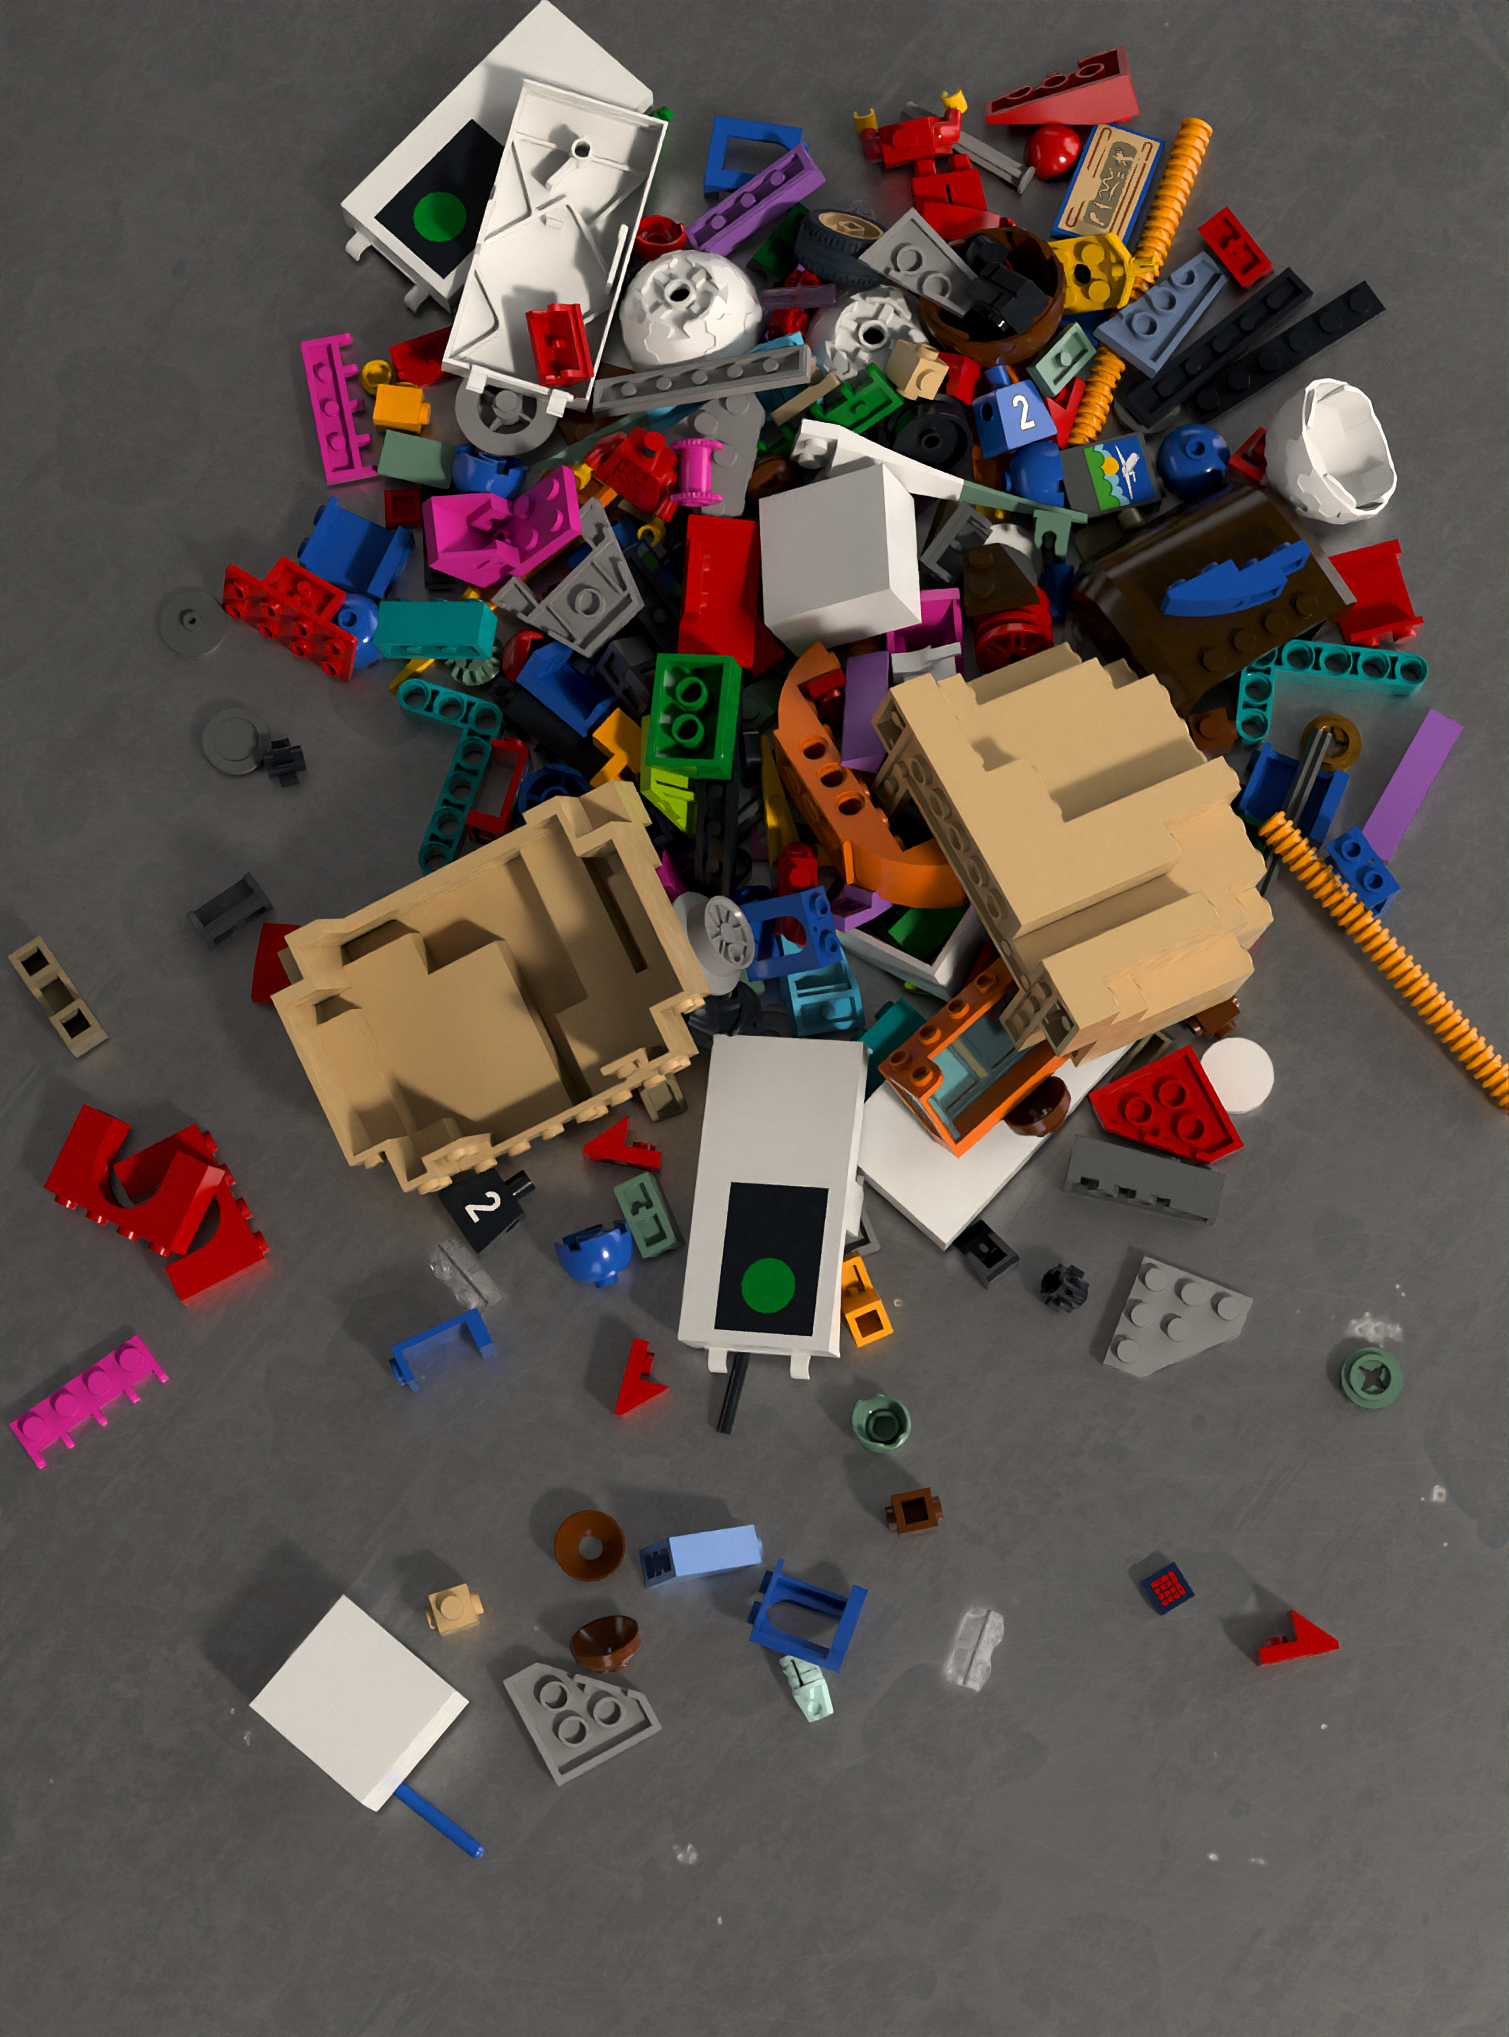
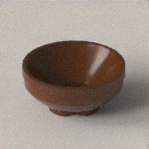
M768 454L755 460L752 476L748 481L744 498L746 501L744 510L749 515L759 516V499L771 496L778 488L786 487L788 491L804 486L800 470L794 462L789 461L788 457L780 454Z
M1049 1076L1003 1118L1005 1123L1014 1133L1021 1136L1041 1138L1048 1133L1056 1132L1064 1124V1118L1070 1107L1071 1095L1068 1087L1061 1078Z
M596 1510L580 1511L565 1519L560 1525L554 1541V1552L560 1567L570 1577L584 1582H597L612 1575L621 1565L626 1549L625 1537L618 1523L611 1516ZM590 1536L598 1538L603 1546L601 1555L593 1560L583 1558L579 1552L581 1541Z
M614 1615L602 1617L581 1627L572 1636L569 1647L572 1656L580 1666L596 1671L599 1674L607 1672L616 1673L628 1666V1661L641 1644L640 1630L637 1622L628 1616Z

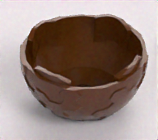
M1017 226L980 229L947 243L963 259L972 241L977 236L988 235L998 238L1008 248L1006 259L1011 264L1013 270L1032 280L1049 299V305L1038 317H1033L1034 322L1023 334L1011 332L1009 329L1003 333L995 330L996 327L989 320L984 322L979 319L971 310L960 318L919 296L920 313L932 336L942 344L941 346L949 353L965 355L975 363L985 366H1006L1019 363L1043 348L1055 333L1062 319V311L1067 298V281L1063 262H1060L1049 244L1035 234Z

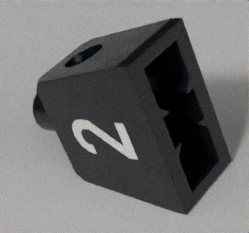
M490 1168L440 1191L437 1195L481 1260L524 1220L526 1215L518 1200L536 1188L524 1170H521L504 1182L496 1169Z

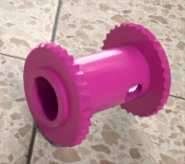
M686 438L672 442L670 449L681 452V493L670 495V501L687 507H706L721 503L723 496L711 493V452L722 450L723 444L706 438Z

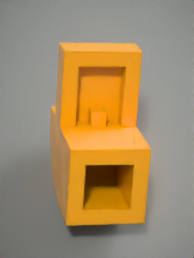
M617 708L592 734L593 745L610 760L589 782L590 790L611 780L627 781L625 778L627 774L638 784L640 783L641 728L621 709Z
M855 1250L843 1256L840 1316L851 1338L859 1348L894 1332L882 1301L873 1289L859 1252Z

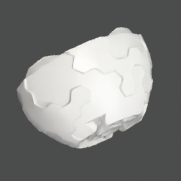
M680 249L662 254L660 258L653 262H648L636 273L626 288L619 308L622 341L630 359L629 362L633 367L632 370L636 373L733 357L741 355L759 345L762 333L765 330V314L758 300L756 288L750 278L733 262L713 252L682 251ZM679 289L690 291L689 296L683 301L675 302L671 300L672 294Z
M883 283L872 287L850 286L830 296L812 314L809 320L808 331L802 337L804 344H808L811 349V356L815 360L816 367H819L823 375L826 376L833 371L841 383L846 380L853 388L871 377L865 368L871 362H874L883 372L898 339L915 344L923 342L940 352H944L942 344L932 336L920 313L919 299L900 288ZM869 329H878L883 333L884 339L881 343L872 345L863 339V334ZM839 386L823 396L825 403L821 404L824 409L844 396ZM884 418L873 424L871 427H883Z
M1330 378L1314 379L1301 386L1289 396L1273 416L1265 436L1264 457L1267 461L1266 473L1274 491L1283 497L1288 505L1299 515L1332 524H1346L1373 517L1387 504L1388 499L1395 491L1397 475L1394 471V465L1381 424L1373 412L1371 401L1362 391L1348 385L1346 382Z

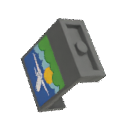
M1142 431L1059 451L1064 480H1059V488L1061 492H1064L1065 509L1087 514L1088 521L1120 513L1129 507L1141 508L1150 506L1151 513L1159 512L1162 498L1166 497L1165 487L1161 476L1155 477L1152 464L1156 463L1154 448L1151 441L1145 442ZM1088 521L1087 525L1071 522L1072 533L1087 527Z

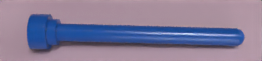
M403 1781L392 1793L469 1856L478 1859L483 1855L484 1848L478 1841Z

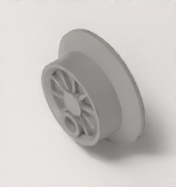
M465 377L461 382L455 400L457 422L467 440L483 452L502 457L522 455L539 447L553 432L558 416L546 413L549 402L486 383L481 394L466 389L469 378Z
M686 892L679 895L672 902V907L713 991L711 995L721 996L731 992L739 981L741 970L747 968L752 963L755 954L754 936L746 916L733 901L724 896H715L708 899L696 892Z

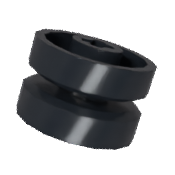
M945 384L940 385L933 400L920 396L916 400L904 397V404L884 417V429L892 451L942 472L951 474L957 471L968 460L974 447L973 433L966 417L964 405L956 398L946 395Z

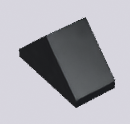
M982 1219L952 1242L953 1247L986 1290L1018 1268L1020 1258L1017 1253Z

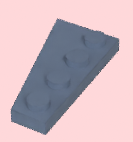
M1202 251L1170 274L1162 283L1155 285L1145 292L1133 304H1129L1120 310L1115 317L1098 326L1093 335L1153 379L1232 274L1228 269Z

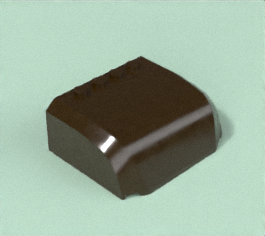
M1229 482L1208 488L1083 560L1062 594L1106 662L1110 664L1124 658L1129 668L1137 673L1139 680L1154 674L1160 685L1167 689L1170 695V702L1177 715L1182 719L1187 717L1205 691L1300 635L1305 641H1315L1337 628L1357 603V599L1316 539L1284 498L1270 487L1241 482ZM1302 539L1305 540L1312 551L1303 568L1286 576L1288 581L1281 595L1261 605L1233 613L1204 617L1166 615L1160 610V605L1166 594L1165 590L1171 584L1180 579H1185L1187 582L1197 577L1199 571L1211 563L1217 562L1220 565L1232 559L1237 569H1239L1251 559L1257 558L1258 561L1269 557L1273 549L1285 542H1289L1292 545Z

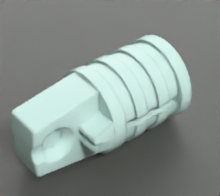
M790 1655L779 1659L780 1665L784 1669L783 1672L788 1679L787 1682L791 1686V1692L808 1722H813L832 1714L834 1711L825 1678L821 1674V1668Z

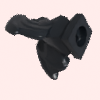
M738 981L732 990L730 998L725 999L722 998L723 995L715 996L710 994L703 998L704 1006L687 1014L682 1012L681 1015L695 1045L711 1050L714 1043L712 1035L723 1029L727 1036L732 1037L742 1032L750 1024L759 1028L763 1018L762 1005L754 990L746 983Z

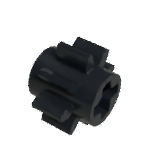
M289 738L271 742L273 750L263 753L269 780L279 779L282 788L300 784L298 774L307 773L301 745L291 747Z
M1061 1263L1057 1267L1048 1270L1042 1279V1289L1040 1290V1293L1047 1297L1045 1305L1057 1313L1061 1309L1071 1313L1072 1310L1081 1307L1088 1296L1089 1283L1082 1279L1085 1273L1074 1265H1070L1067 1268Z

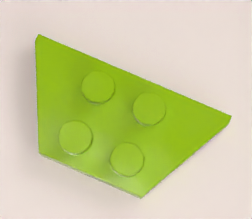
M651 714L645 715L641 720L640 792L690 839L696 840L698 779L645 765Z

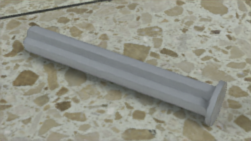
M909 101L903 107L899 118L902 122L922 117L939 116ZM963 130L960 132L958 142L952 145L953 151L958 154H968L970 161L1018 188L1017 192L1020 194L1026 190L1034 176L1035 167L1031 166L1028 168Z

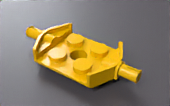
M1114 231L1047 242L1064 266L1067 281V298L1062 311L1063 316L1115 307L1120 309L1126 306L1129 301L1135 276L1142 273L1158 272L1159 264H1154L1158 261L1156 256L1136 259V256L1132 257ZM1078 264H1083L1089 268L1091 279L1088 284H1083L1076 279L1074 270Z

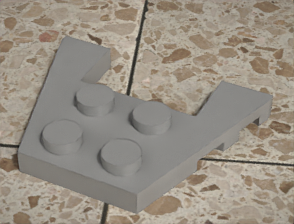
M591 497L579 509L582 528L581 536L593 548V551L542 602L521 578L513 576L491 599L495 605L510 611L521 620L536 626L548 633L547 635L589 658H593L645 606L602 503L595 497Z

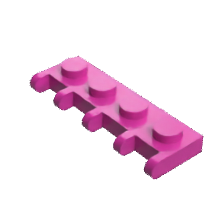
M350 333L300 342L328 486L371 478L379 474L376 465L362 467L359 447L368 446L373 441L371 434L356 435L352 413L366 409L364 399L349 400L345 378L358 375L359 369L356 364L343 366L339 347L353 343L352 334Z
M136 1334L8 1425L37 1467L42 1469L47 1464L43 1456L39 1454L41 1451L60 1438L69 1449L76 1444L68 1432L91 1416H94L101 1426L106 1424L108 1421L101 1412V1409L124 1393L128 1395L133 1403L140 1400L133 1387L155 1372L156 1377L162 1383L169 1378L144 1341Z

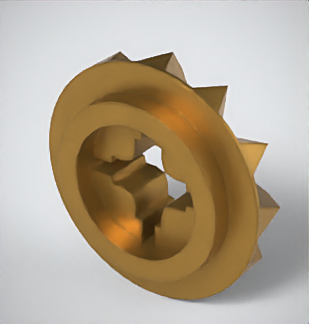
M1325 714L1313 719L1304 729L1300 742L1303 752L1314 728L1323 729L1329 733L1330 730H1333L1332 736H1334L1335 743L1342 746L1335 749L1331 758H1329V753L1326 751L1320 770L1330 774L1335 773L1336 769L1345 772L1357 761L1362 748V740L1359 730L1349 719L1337 714Z

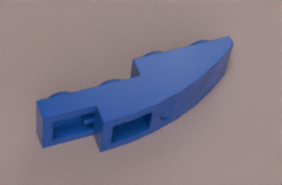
M1302 539L1292 545L1289 542H1285L1273 549L1269 557L1258 561L1257 558L1251 559L1239 569H1237L1232 559L1220 565L1217 562L1211 563L1200 570L1197 577L1187 582L1185 579H1180L1171 584L1165 590L1166 594L1160 605V610L1166 615L1204 617L1233 613L1261 605L1281 595L1288 581L1286 576L1303 568L1312 551L1305 540Z

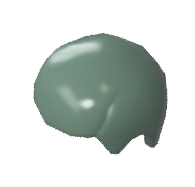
M877 1393L865 1400L859 1399L855 1403L850 1415L853 1436L863 1448L873 1453H886L895 1450L905 1443L907 1437H909L911 1429L909 1412L896 1398Z

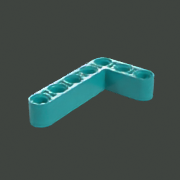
M1293 639L1266 655L1268 658L1267 662L1260 664L1254 662L1238 672L1233 718L1238 738L1234 742L1239 748L1247 751L1257 749L1264 743L1270 727L1275 681L1397 696H1412L1422 688L1429 672L1428 665L1425 659L1413 653ZM1298 655L1304 659L1305 666L1302 668L1292 667L1288 663L1287 657ZM1331 659L1337 660L1341 663L1343 671L1331 672L1326 668L1324 662ZM1373 664L1378 667L1381 675L1370 677L1364 673L1362 666ZM1412 669L1416 672L1418 680L1406 681L1402 678L1400 670ZM1252 686L1258 687L1264 693V698L1259 700L1251 699L1247 696L1245 689ZM1250 722L1254 723L1259 727L1260 734L1256 736L1246 735L1241 725Z
M413 678L403 682L397 691V699L402 714L411 721L460 736L418 854L419 866L422 875L425 877L436 871L426 866L427 861L432 856L440 855L445 857L446 863L444 866L459 859L467 837L465 820L469 809L476 811L494 762L491 743L493 738L502 740L504 722L501 710L491 702ZM418 693L425 696V700L419 706L412 707L406 704V700L411 694ZM448 705H456L461 709L460 713L454 718H445L441 715L442 710ZM489 716L496 719V724L491 729L482 730L477 727V723L482 717ZM472 751H479L484 755L482 761L475 765L466 763L464 758ZM463 785L471 789V793L466 799L459 800L452 797L453 790L458 786ZM448 820L459 824L457 831L450 835L439 831L441 824Z

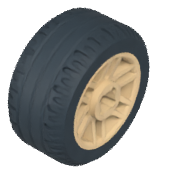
M816 209L807 213L802 219L794 247V255L803 268L824 279L856 287L876 286L884 282L887 277L858 262L857 259L888 229L874 220L855 213L836 209Z

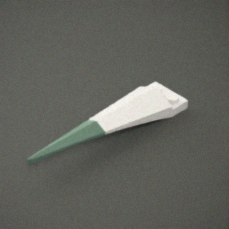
M802 419L791 447L789 461L798 462L800 466L809 469L826 467L825 475L828 478L883 463L909 493L959 502L964 500L970 504L1034 515V509L1071 514L1072 522L1087 525L1088 515L1085 513L1037 503L1033 500L1000 492L958 478L898 454L840 425Z

